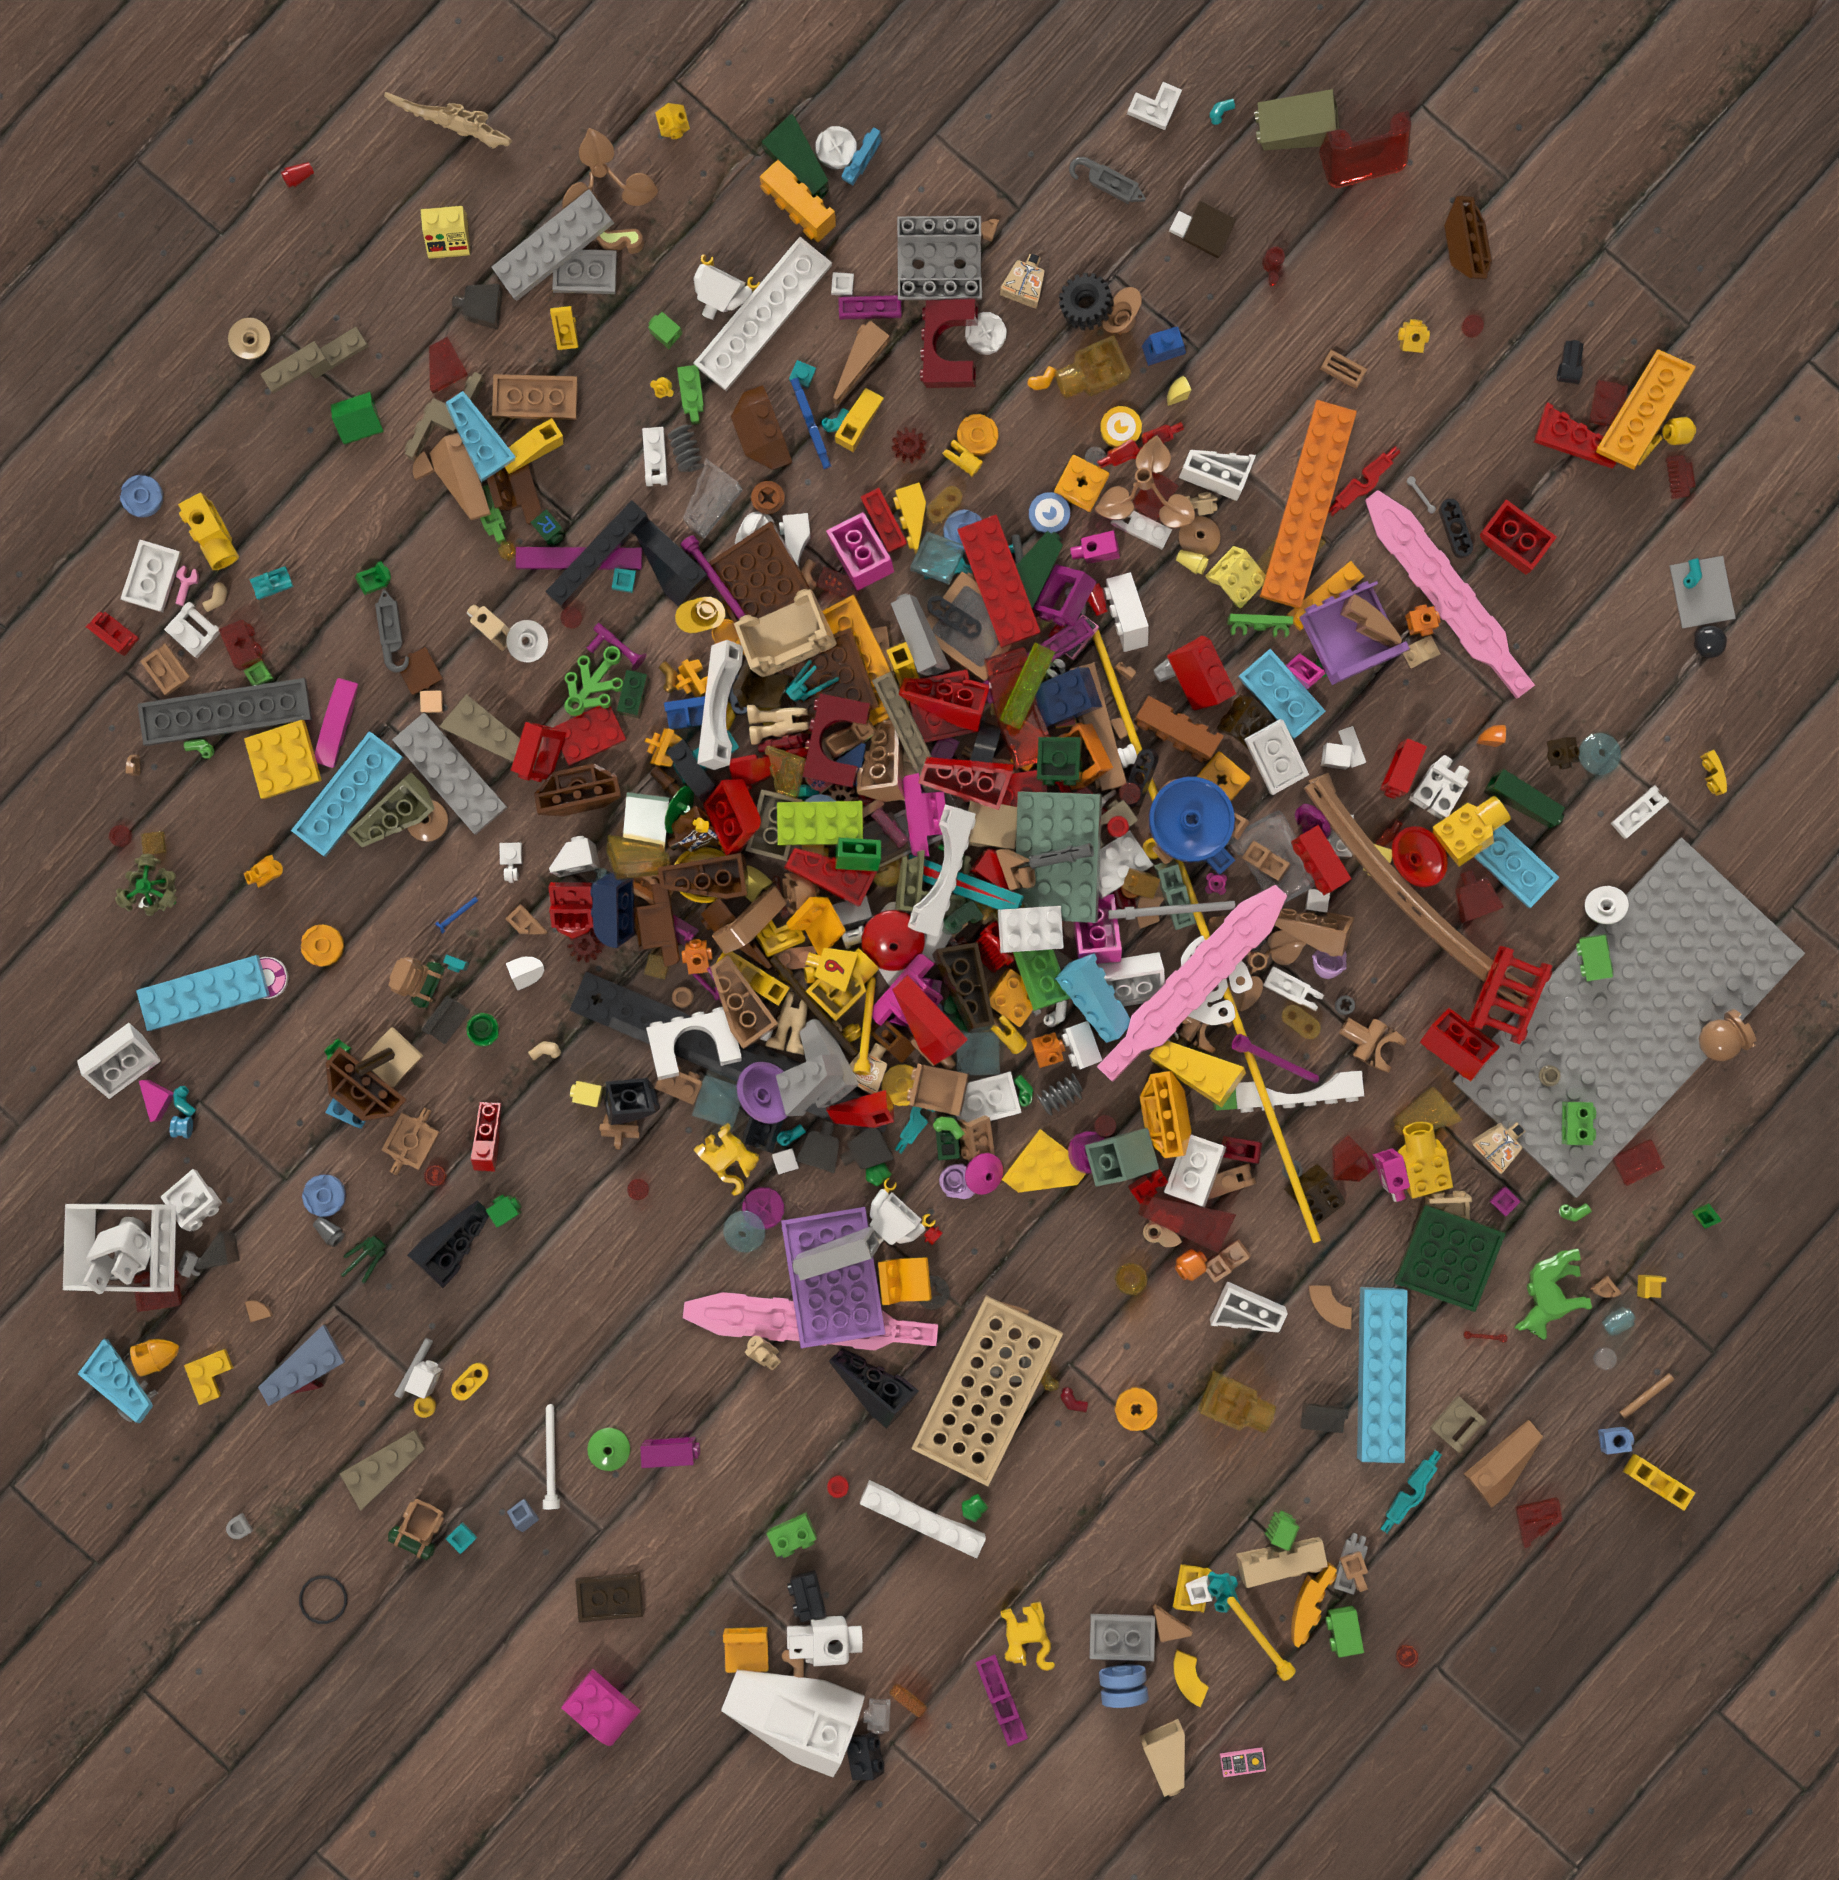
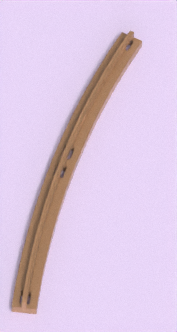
M1324 776L1318 777L1305 786L1304 790L1317 809L1327 818L1333 831L1384 892L1438 945L1485 982L1493 960L1453 928L1406 882L1352 818ZM1316 786L1322 795L1321 797L1318 796L1313 787ZM1398 891L1406 898L1405 901L1397 894ZM1413 906L1421 913L1420 916L1412 909ZM1505 971L1506 978L1524 984L1523 982L1515 978L1513 975H1511L1509 972ZM1504 985L1499 986L1497 991L1506 999L1521 1007L1524 1006L1528 995ZM1516 992L1518 995L1521 996V999L1512 993Z

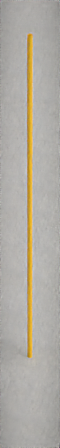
M1098 629L1092 637L1129 739L1138 755L1142 747ZM1153 777L1148 787L1152 802L1158 794ZM1173 858L1179 865L1190 904H1198L1184 862ZM1194 912L1193 915L1200 934L1207 940L1210 934L1202 912ZM1228 986L1223 997L1224 1000L1232 1002L1234 1006L1235 1018L1232 1021L1237 1034L1247 1037ZM1248 1051L1244 1052L1312 1242H1319L1321 1239L1255 1057Z

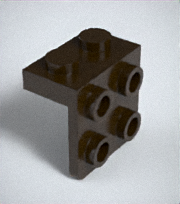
M746 659L743 667L740 669L737 681L733 685V694L736 696L740 707L755 705L760 708H777L782 702L790 682V677L785 674H772L762 677L750 669Z
M1240 694L1233 701L1227 714L1222 717L1217 729L1221 733L1233 736L1249 750L1244 739L1277 720L1257 700Z
M1318 1164L1308 1169L1299 1177L1316 1226L1345 1205L1346 1201L1329 1174ZM1290 1183L1284 1190L1300 1208Z

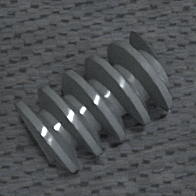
M692 425L677 427L668 434V438L672 440L670 445L674 448L673 454L677 456L675 460L679 464L678 470L681 472H693L704 467V464L697 463L702 459V456H695L700 451L699 448L692 447L697 444V440H690L695 434L694 432L687 431L692 428Z
M1073 1073L1071 1074L1072 1081L1065 1077L1064 1085L1058 1081L1056 1082L1057 1089L1051 1085L1049 1086L1050 1093L1042 1090V1097L1036 1094L1044 1110L1050 1116L1053 1115L1052 1108L1058 1112L1060 1111L1059 1104L1066 1108L1068 1107L1067 1100L1075 1103V1095L1082 1099L1081 1092L1083 1089Z

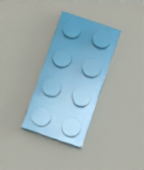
M1271 649L1238 676L1242 683L1277 721L1280 719L1284 720L1293 740L1326 712Z
M1502 825L1493 832L1494 843L1474 857L1522 903L1531 908L1556 882L1559 876L1511 831Z

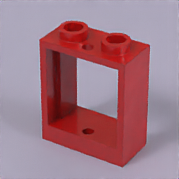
M525 722L511 771L518 773V777L530 781L531 779L537 782H542L543 779L546 780L555 770L566 732L550 726ZM544 737L543 742H542V745H541V749H540V752H539V755H538V758H537V762H536L535 768H534V770H533V767H534V764H535V761H536V757H537V754H538V751H539V748H540V744H541L542 738Z
M1408 738L1399 743L1380 790L1385 792V796L1396 799V797L1400 798L1408 793L1427 746Z

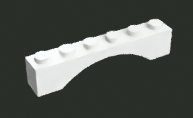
M808 513L783 516V522H779L780 534L785 535V544L798 567L804 548L811 539Z
M729 640L711 646L697 764L713 770L730 765L732 744L726 729V708L732 684L742 664L743 648L741 645Z
M945 804L939 823L944 841L942 870L931 891L913 907L908 923L909 928L937 937L943 929V918L950 906L951 892L956 887V876L963 864L964 850L969 845L968 837L970 831L975 826V813Z
M1362 1071L1336 1073L1320 1087L1299 1094H1285L1266 1088L1273 1109H1275L1274 1105H1283V1108L1296 1107L1295 1103L1302 1102L1304 1106L1317 1105L1316 1101L1322 1100L1325 1101V1104L1338 1103L1337 1099L1346 1098V1102L1359 1101L1358 1097L1364 1096ZM1255 1082L1239 1083L1236 1087L1237 1109H1241V1113L1253 1112V1107H1262L1263 1111L1264 1107Z
M870 1480L860 1499L861 1505L975 1558L978 1557L986 1540L984 1533L928 1511Z

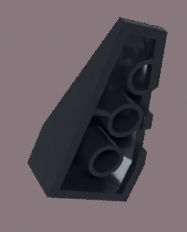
M651 520L635 534L665 595L678 607L685 603L709 580L708 575Z
M478 1200L423 1238L407 1256L438 1285L444 1288L459 1272L461 1268L460 1263L464 1255L469 1254L471 1250L469 1246L474 1237L479 1236L488 1220L489 1215L486 1212V1208Z
M844 1348L829 1360V1363L869 1414L886 1429L902 1414L919 1392L903 1377L897 1374L893 1376L885 1372V1368L879 1365L878 1367L870 1365L866 1362V1359Z

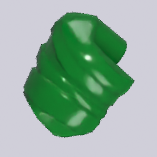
M336 1039L333 1044L327 1046L324 1052L327 1055V1060H329L339 1047L348 1054L352 1048L340 1039Z
M884 1160L875 1162L874 1165L866 1166V1181L875 1186H880L884 1183L885 1179L892 1175Z
M979 1494L961 1503L963 1517L973 1522L981 1518L982 1514L989 1508Z

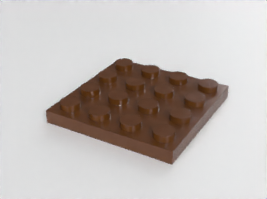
M771 521L708 562L744 613L758 619L794 603V597L797 596V592L803 589H810L776 526ZM712 583L734 623L738 622V617Z
M852 628L833 634L837 643L833 648L778 672L779 674L789 675L790 684L808 660H812L804 675L813 666H816L817 669L804 682L807 687L806 693L835 677L840 678L839 681L811 695L805 701L800 699L795 702L786 693L791 708L807 709L808 715L795 717L797 723L807 722L810 727L811 719H815L816 715L814 702L816 698H819L820 693L870 703L872 705L871 711L880 708ZM836 722V723L832 724L831 726H829L828 728H830V727H832V726H835V725H837V724H840V723H842V722ZM809 729L800 732L809 734V736L812 735V731H809Z

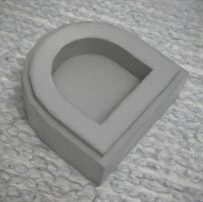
M243 1513L231 1519L226 1527L227 1534L233 1539H241L253 1532Z

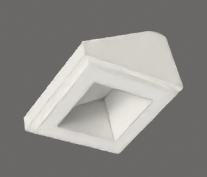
M793 1148L772 1154L778 1174L799 1168Z
M1208 1575L1186 1583L1191 1605L1213 1600V1596L1208 1591V1586L1210 1585Z

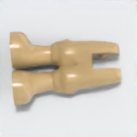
M747 705L750 725L770 721L775 722L771 726H749L752 745L759 744L763 738L768 736L783 737L809 729V723L792 722L793 717L808 715L805 708L777 707L770 711H759L755 705Z
M788 992L780 1015L777 1017V1032L774 1037L766 1041L765 1046L784 1051L787 1032L791 1026L792 1033L786 1051L804 1055L800 1031L806 1027L808 1006L801 999L799 1009L793 1008L794 992Z

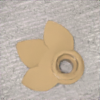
M1163 1206L1157 1207L1151 1212L1149 1223L1143 1229V1235L1147 1241L1152 1243L1159 1242L1164 1247L1177 1246L1182 1241L1175 1232L1180 1227L1183 1218L1174 1214L1166 1215ZM1152 1228L1157 1229V1234L1155 1236L1150 1235V1230Z

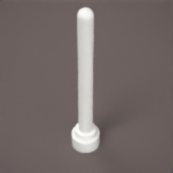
M551 1404L546 1406L547 1495L543 1499V1509L560 1508V1499H558L555 1488L554 1406Z

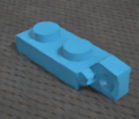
M873 127L871 132L865 135L861 149L854 153L851 165L845 167L842 179L847 183L854 185L859 175L863 174L882 142L880 130Z

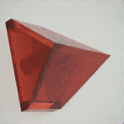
M1347 1136L1332 1148L1334 1180L1360 1182L1376 1169L1367 1153L1350 1136Z

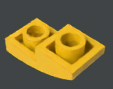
M1715 750L1706 752L1700 757L1703 760V767L1708 772H1711V775L1705 778L1707 787L1716 796L1727 792V783L1723 766Z

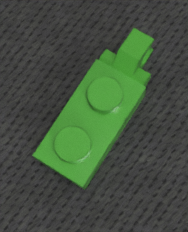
M695 365L677 367L684 413H690L692 425L700 424L699 412H703L704 403L699 369Z
M486 485L483 488L491 514L480 519L488 535L494 534L498 544L506 542L502 532L506 529L505 521L500 509L495 508L489 485Z

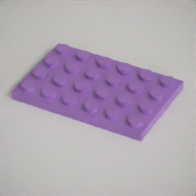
M865 1207L781 1221L801 1348L884 1335L885 1327L873 1257L869 1260L801 1281L799 1276L794 1273L792 1266L793 1260L798 1254L867 1228L868 1221Z

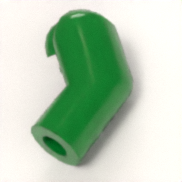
M1020 1074L1013 1082L1020 1089L1019 1104L1026 1107L1032 1102L1033 1087Z

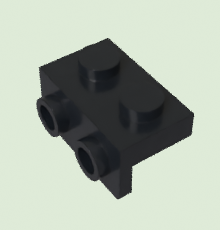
M750 1116L741 1142L773 1153L777 1136L784 1120L768 1124Z
M871 1731L868 1734L852 1735L847 1747L852 1780H875L884 1774V1761L882 1760L881 1743L877 1731Z

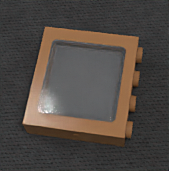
M961 572L943 598L980 622L982 626L980 636L976 639H968L931 614L928 616L927 621L944 656L962 669H967L970 675L984 683L990 678L1014 644L1001 648L974 575L969 572L967 574ZM939 602L934 611L940 609L943 611L941 616L945 617L947 610L950 608L947 606L946 610L940 607L941 602ZM952 612L949 614L948 619L951 623H958L961 617L957 612ZM964 618V621L962 625L959 626V628L962 629L964 625L968 628L969 634H971L972 632L977 633L978 631L976 630V625H967L966 621L968 619Z

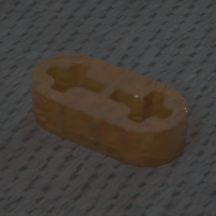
M896 1683L889 1691L895 1700L917 1717L921 1718L926 1712L927 1707L900 1684Z

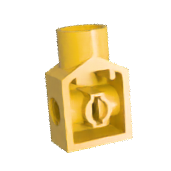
M200 492L178 504L181 509L179 512L180 517L185 524L188 523L191 527L189 533L195 542L198 541L200 544V548L212 570L223 569L238 560L239 555L232 544V537L211 500Z
M1492 796L1478 807L1469 803L1465 804L1433 826V833L1454 862L1460 867L1494 843L1493 832L1510 821L1511 818L1500 800Z
M859 948L855 951L858 953V957L846 992L820 979H817L806 990L836 1022L866 993L864 984L879 970L874 962Z
M1415 1122L1407 1125L1403 1129L1405 1145L1398 1150V1153L1404 1159L1410 1187L1406 1190L1411 1198L1453 1188L1447 1152L1440 1141L1435 1139L1433 1125L1428 1122Z

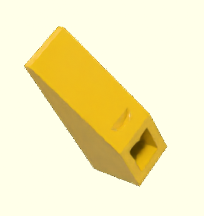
M865 388L835 435V443L854 452L884 398Z
M553 419L533 428L509 447L515 455V460L505 466L508 474L563 445V435Z
M920 483L895 490L896 497L893 498L896 510L900 509L902 517H899L902 528H907L909 534L906 537L909 549L913 548L915 554L919 551L926 509V501Z

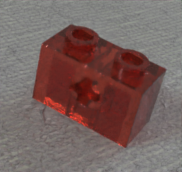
M241 619L219 629L236 669L242 671L261 660L263 661L261 655L264 652L261 645L254 640L253 636L256 634L250 623L248 624ZM242 641H245V642H246V643H244V647H245V648H241V647H240V646H242Z

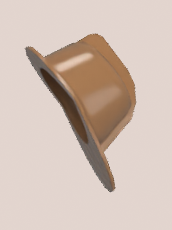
M1128 287L1119 291L1114 297V306H1111L1113 312L1111 315L1107 314L1109 319L1106 322L1102 320L1103 328L1107 332L1121 335L1131 331L1136 324V314L1142 304V296L1136 288Z

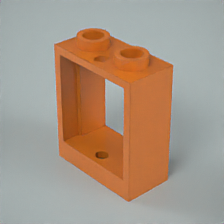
M1077 723L1071 727L1069 733L1058 736L1082 737L1095 762L1094 765L1082 773L1081 782H1076V786H1070L1072 790L1087 787L1113 769L1092 723Z

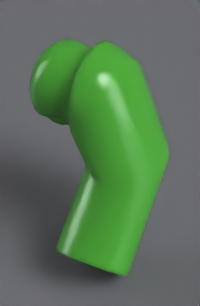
M205 739L184 741L185 751L198 750L202 757L206 759L214 755L213 746Z
M940 1117L933 1123V1127L937 1132L942 1130L951 1131L956 1140L965 1134L953 1118Z
M1586 1203L1577 1209L1564 1204L1559 1210L1561 1217L1573 1222L1592 1212Z

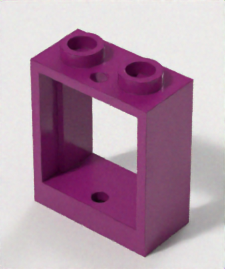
M1055 565L1033 609L1039 613V618L1046 622L1053 620L1060 626L1065 624L1074 626L1096 581L1083 571ZM1065 583L1074 584L1061 611L1052 609Z
M696 1437L644 1440L640 1446L641 1468L694 1465L700 1455V1442H696Z

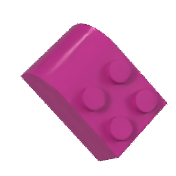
M864 512L826 530L838 559L857 591L894 573L892 560Z
M1114 894L1107 895L1102 899L1098 896L1097 923L1073 922L1078 959L1094 953L1097 957L1096 964L1121 962L1122 948L1118 919L1108 918V911L1116 910Z
M594 1669L588 1673L561 1707L593 1737L607 1746H612L641 1712L639 1708Z

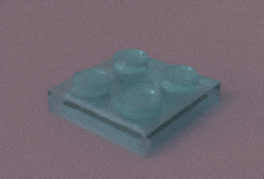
M926 532L910 569L913 572L950 584L965 551L963 544Z
M994 1032L963 1033L968 1040L957 1050V1072L970 1075L1000 1074L999 1038Z
M705 1075L692 1116L723 1126L729 1123L731 1128H733L741 1105L737 1094V1085Z

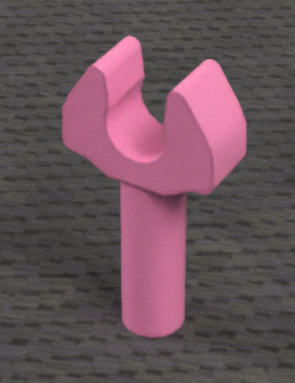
M182 566L177 571L176 577L180 579L181 586L175 604L184 606L189 586L198 584L199 574L196 569L192 570L191 577L186 578L187 567Z

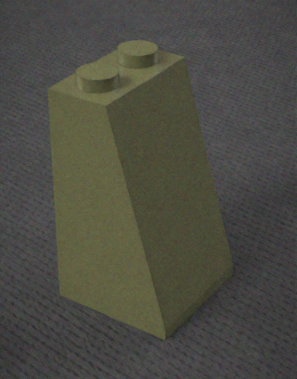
M1333 89L1258 102L1255 120L1256 124L1259 123L1260 130L1256 131L1257 142L1258 144L1261 143L1263 150L1341 145L1338 106Z

